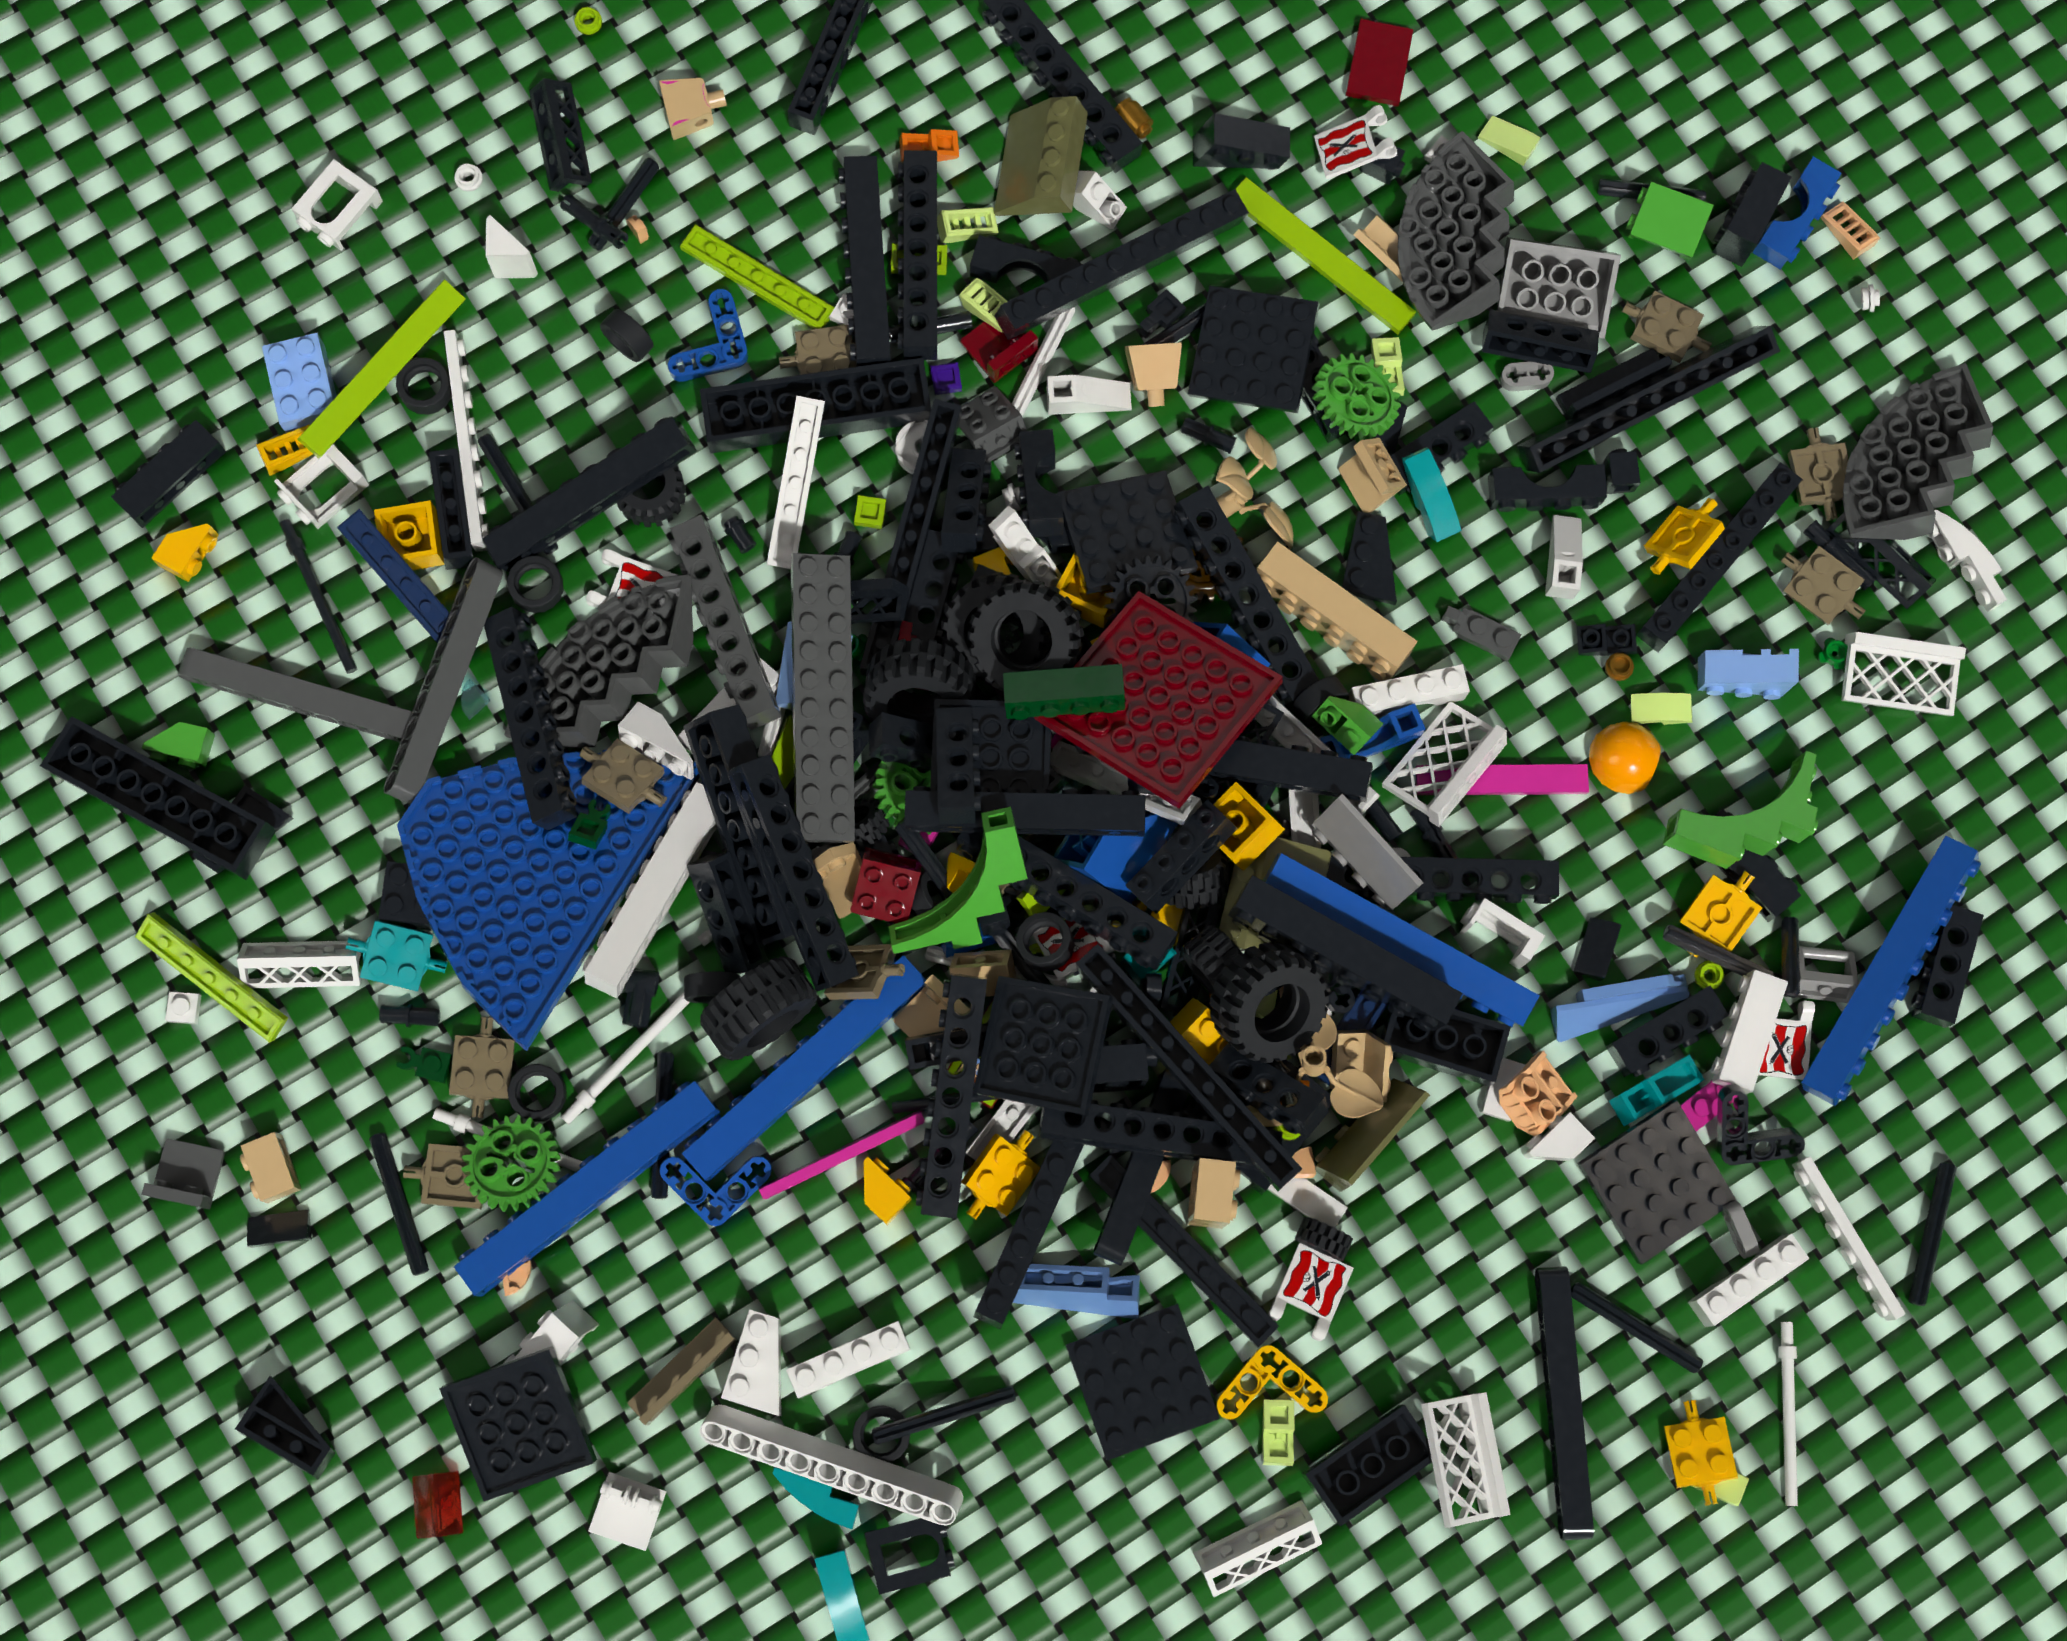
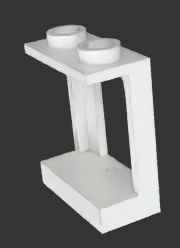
M333 159L292 207V211L297 218L295 222L306 232L312 230L318 234L317 238L327 247L331 248L333 245L342 251L344 248L340 242L342 237L369 205L377 209L383 201L376 188ZM334 181L355 195L332 222L319 223L313 219L312 209Z
M334 445L321 458L318 459L314 456L283 484L278 479L274 481L280 489L277 492L278 496L288 506L293 503L298 508L295 512L306 525L311 522L317 529L369 486L364 476ZM334 464L350 482L320 508L314 510L306 509L299 501L301 491L330 465Z
M1486 898L1479 904L1474 902L1460 920V923L1464 924L1460 931L1461 934L1469 930L1477 921L1517 946L1518 949L1509 964L1517 969H1520L1532 959L1545 937L1542 933Z

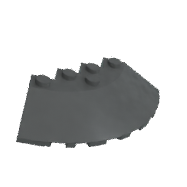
M1463 131L1448 141L1437 152V156L1429 165L1426 164L1422 169L1421 176L1416 184H1413L1407 196L1398 230V261L1403 284L1418 314L1432 331L1477 316L1500 300L1499 280L1493 274L1505 267L1504 247L1499 241L1510 234L1509 214L1504 208L1514 202V182Z
M1966 363L1935 373L1931 379L1921 384L1915 383L1911 385L1908 391L1900 397L1895 396L1881 409L1880 414L1861 433L1860 439L1848 460L1843 486L1844 515L1850 538L1907 540L1932 534L1936 515L1934 509L1952 505L1955 488L1953 480L1971 476L1974 460L1972 451L1989 448L1993 425Z
M689 574L658 579L656 584L644 588L639 585L632 588L631 593L621 598L615 596L598 606L599 611L587 620H579L568 630V636L555 649L551 647L540 660L539 664L544 671L543 681L545 689L551 698L549 703L551 713L557 722V737L563 747H596L601 721H622L628 714L632 695L656 694L663 668L688 667L693 645L691 576ZM507 724L504 735L507 738H511L509 726Z

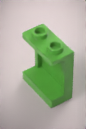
M1651 182L1647 188L1642 187L1636 203L1641 204L1637 215L1632 213L1626 229L1630 230L1628 238L1640 239L1680 254L1679 257L1690 260L1695 253L1714 205Z

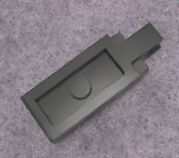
M1448 606L1441 619L1454 626L1452 631L1458 634V638L1505 661L1510 659L1522 635L1466 608L1460 611Z

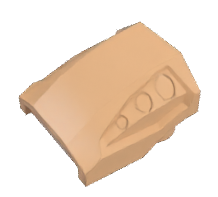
M1544 1050L1533 1056L1508 1084L1499 1089L1500 1106L1517 1128L1532 1136L1541 1134L1556 1119V1116L1564 1114L1578 1097L1575 1092H1571L1548 1061Z

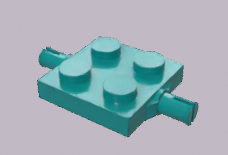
M376 919L372 933L366 942L348 937L345 948L363 953V966L360 978L417 992L422 976L427 969L445 973L448 961L430 958L433 933Z

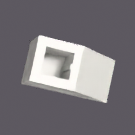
M1078 171L1073 207L1105 227L1114 229L1127 207L1096 171Z
M1571 1112L1563 1117L1557 1115L1556 1119L1548 1126L1549 1130L1543 1136L1540 1134L1536 1135L1526 1144L1529 1149L1523 1156L1526 1159L1569 1161L1576 1158L1595 1137Z

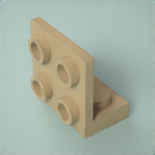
M1380 438L1359 441L1353 446L1357 454L1339 467V472L1362 512L1369 514L1407 486Z
M854 842L829 848L813 860L817 872L820 873L823 879V887L839 919L852 913L850 908L862 864V859Z
M933 974L924 982L925 987L893 1020L908 1037L944 1031L943 1027H938L940 1010L947 1009L948 998L942 997L944 984ZM957 999L954 1003V1010L957 1013L965 1014L970 1010L960 999Z
M1366 1029L1337 1030V1037L1332 1048L1331 1073L1334 1078L1339 1082L1340 1075L1344 1070H1360L1373 1079L1381 1091L1383 1102H1387V1093H1389L1391 1088L1389 1067L1393 1061L1391 1045ZM1330 1082V1088L1334 1089L1336 1086Z

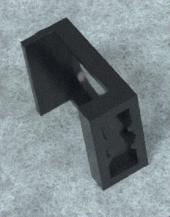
M919 1518L865 1532L879 1595L951 1576L950 1568H954L955 1563L952 1550H945L942 1539L948 1537L946 1526ZM924 1534L932 1536L937 1541L939 1554L933 1563L888 1575L881 1545Z

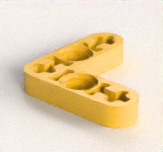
M1266 1345L1256 1350L1216 1400V1409L1218 1414L1224 1419L1237 1418L1269 1379L1308 1412L1317 1413L1325 1409L1328 1404V1395L1317 1382L1273 1346ZM1262 1352L1265 1354L1273 1352L1272 1360L1278 1365H1281L1282 1360L1287 1364L1279 1370L1276 1378L1272 1375V1372L1276 1371L1273 1366L1269 1364L1265 1367L1262 1366L1263 1358L1260 1356ZM1288 1370L1295 1371L1299 1376V1382L1293 1388L1285 1386L1282 1380L1283 1374ZM1249 1373L1255 1376L1257 1386L1254 1390L1245 1391L1241 1387L1240 1379L1244 1374ZM1305 1380L1310 1384L1305 1389L1312 1394L1317 1391L1320 1393L1318 1399L1321 1401V1404L1319 1406L1313 1404L1310 1407L1307 1404L1309 1398L1304 1393H1301L1300 1397L1295 1395L1303 1387ZM1235 1386L1240 1394L1247 1396V1399L1243 1402L1239 1398L1235 1402L1234 1406L1237 1408L1235 1413L1232 1411L1224 1413L1225 1405L1222 1401L1223 1399L1231 1400L1236 1393L1231 1392L1232 1387Z

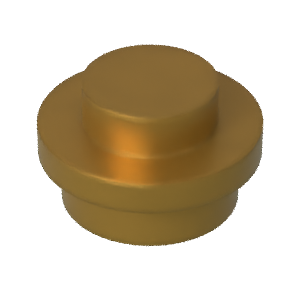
M1624 653L1612 654L1605 663L1607 675L1615 681L1628 679L1634 670L1632 659Z

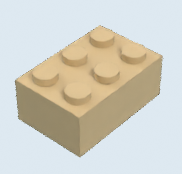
M1199 1158L1193 1165L1187 1225L1222 1229L1230 1223V1220L1233 1221V1218H1236L1238 1202L1237 1200H1232L1233 1190L1236 1191L1240 1183V1170H1235L1236 1162Z

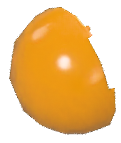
M1620 722L1611 724L1596 734L1590 745L1589 762L1593 774L1601 784L1614 792L1631 794L1643 791L1650 783L1660 758L1661 748L1659 742L1648 729L1636 723Z

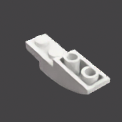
M1010 506L1006 507L988 525L994 534L993 538L1025 579H1028L1030 582L1042 581L1045 582L1047 587H1056L1062 574L1045 549L1037 544L1017 512Z
M1934 510L1936 513L1934 530L1932 534L1927 536L1932 538L1938 548L1937 552L1940 559L1946 562L1949 569L1958 564L1960 565L1964 579L1970 582L1978 603L1984 606L1987 612L1997 608L2007 600L1994 578L2002 571L2001 567L1974 534L1948 515Z

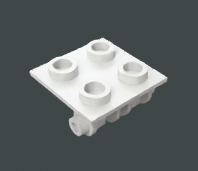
M609 1472L606 1481L603 1482L601 1487V1496L588 1532L646 1551L667 1491Z

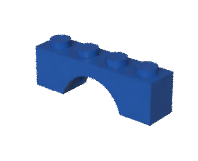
M1813 156L1792 189L1798 196L1801 204L1800 217L1791 221L1773 220L1752 253L1780 270L1786 261L1792 263L1800 251V248L1796 247L1800 240L1805 242L1814 227L1810 226V223L1813 219L1818 221L1827 208L1823 204L1827 197L1832 199L1839 189L1840 184L1836 182L1842 173Z
M1415 703L1392 711L1380 718L1379 720L1383 723L1382 727L1355 755L1367 758L1420 738L1426 728ZM1331 734L1320 738L1329 749L1338 753V757L1350 759V755H1353Z

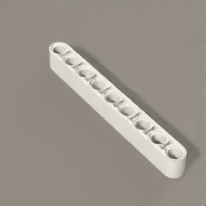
M715 1405L712 1407L700 1427L701 1438L711 1445L939 1525L946 1526L952 1524L963 1502L962 1491L954 1485L725 1405Z

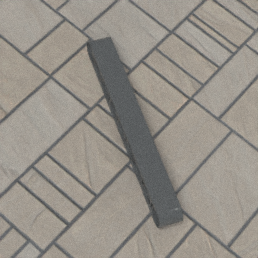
M477 557L472 559L466 569L385 781L383 790L385 794L409 804L413 802L424 786L503 576L502 569Z
M193 648L186 649L177 676L196 684L401 742L412 711Z

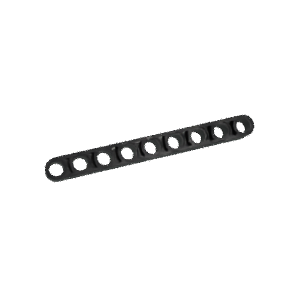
M1566 1266L1536 1268L1535 1289L1558 1532L1562 1541L1592 1539L1594 1536V1524L1569 1271Z

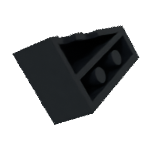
M1214 113L1193 136V167L1275 170L1279 169L1290 158V127Z
M271 1375L235 1428L241 1435L317 1480L335 1455L333 1449Z

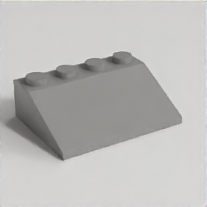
M1507 237L1504 250L1505 267L1501 269L1499 284L1500 300L1497 301L1496 311L1599 331V338L1605 339L1621 255L1614 252Z
M1343 794L1313 822L1312 826L1315 828L1312 832L1313 835L1323 845L1328 842L1335 850L1332 853L1333 857L1343 867L1348 864L1355 872L1351 875L1362 888L1368 886L1374 893L1371 897L1372 900L1380 908L1385 909L1387 907L1389 911H1392L1423 884V881Z

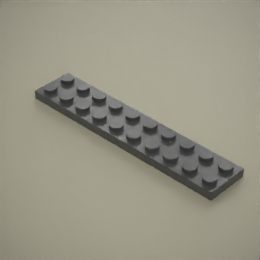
M793 553L791 555L794 815L800 822L805 842L853 843L855 841L850 556Z

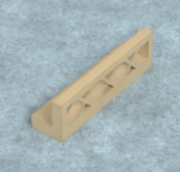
M1376 215L1364 230L1358 229L1354 236L1403 282L1398 261V233L1380 216Z

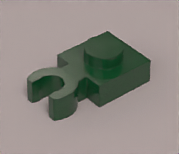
M591 800L588 804V815L579 813L568 833V841L596 850L607 830V820L611 815V805L607 804L604 810L598 811L596 810V800Z
M401 1047L400 1051L410 1054V1060L405 1064L397 1062V1067L402 1070H411L415 1067L417 1068L415 1072L416 1077L446 1083L453 1059L452 1054L423 1047L421 1055H418L410 1047Z

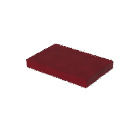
M1360 19L1345 96L1399 106L1414 29Z

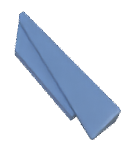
M1672 974L1582 989L1576 993L1577 1003L1555 1006L1550 1010L1556 1040L1563 1042L1687 999L1689 997V990L1685 974L1676 976Z
M1030 1264L1013 1303L1137 1319L1139 1318L1140 1275L1110 1277L1109 1267Z

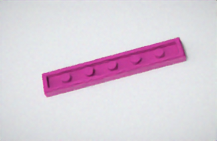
M1588 764L1489 765L1466 795L1588 794ZM1417 765L1415 768L1429 765ZM1450 769L1434 772L1436 783L1448 781L1452 776ZM1430 772L1416 774V786L1432 783ZM1434 791L1417 792V795H1434Z
M918 1110L758 1188L762 1198L766 1200L923 1124L925 1119L921 1111Z

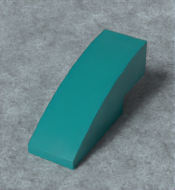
M1426 447L1402 458L1415 507L1421 511L1427 535L1434 541L1439 542L1462 531L1450 494L1430 449Z
M1689 1054L1609 1100L1623 1126L1705 1079Z
M777 1467L774 1468L773 1475L800 1503L835 1524L853 1529L860 1504L831 1496L833 1491L831 1486Z
M846 1550L815 1558L837 1641H869Z

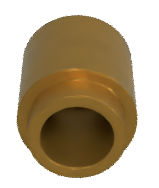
M1126 98L1117 105L1115 110L1139 139H1144L1151 133L1153 119L1137 101Z

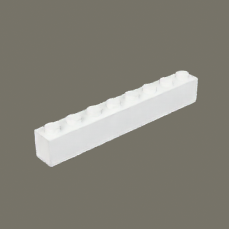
M696 782L692 790L685 792L681 800L682 807L678 814L675 812L672 814L667 824V833L664 837L659 836L654 845V855L651 860L646 859L639 872L641 877L636 884L632 883L629 886L625 896L627 899L623 907L618 906L611 919L612 926L608 932L604 930L597 942V947L599 948L594 956L589 955L582 968L585 974V984L618 998L689 876L687 865L699 859L712 837L717 825L704 786L701 783Z

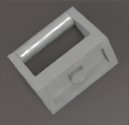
M1799 946L1800 993L1797 997L1848 1003L1859 985L1854 952ZM1804 958L1845 962L1844 975L1806 971Z

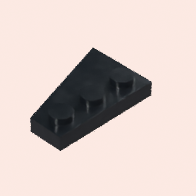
M1358 511L1342 588L1356 597L1396 605L1397 599L1386 517Z
M244 785L232 801V804L264 820L277 831L294 819L246 785ZM195 852L192 856L216 873L219 874L224 870L223 867Z

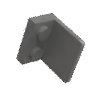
M997 387L961 405L962 417L959 429L970 440L973 449L986 450L988 462L1013 449L1014 443H1019V432L1027 431L1020 412Z
M166 1139L154 1185L144 1183L141 1195L210 1210L225 1152L220 1149Z

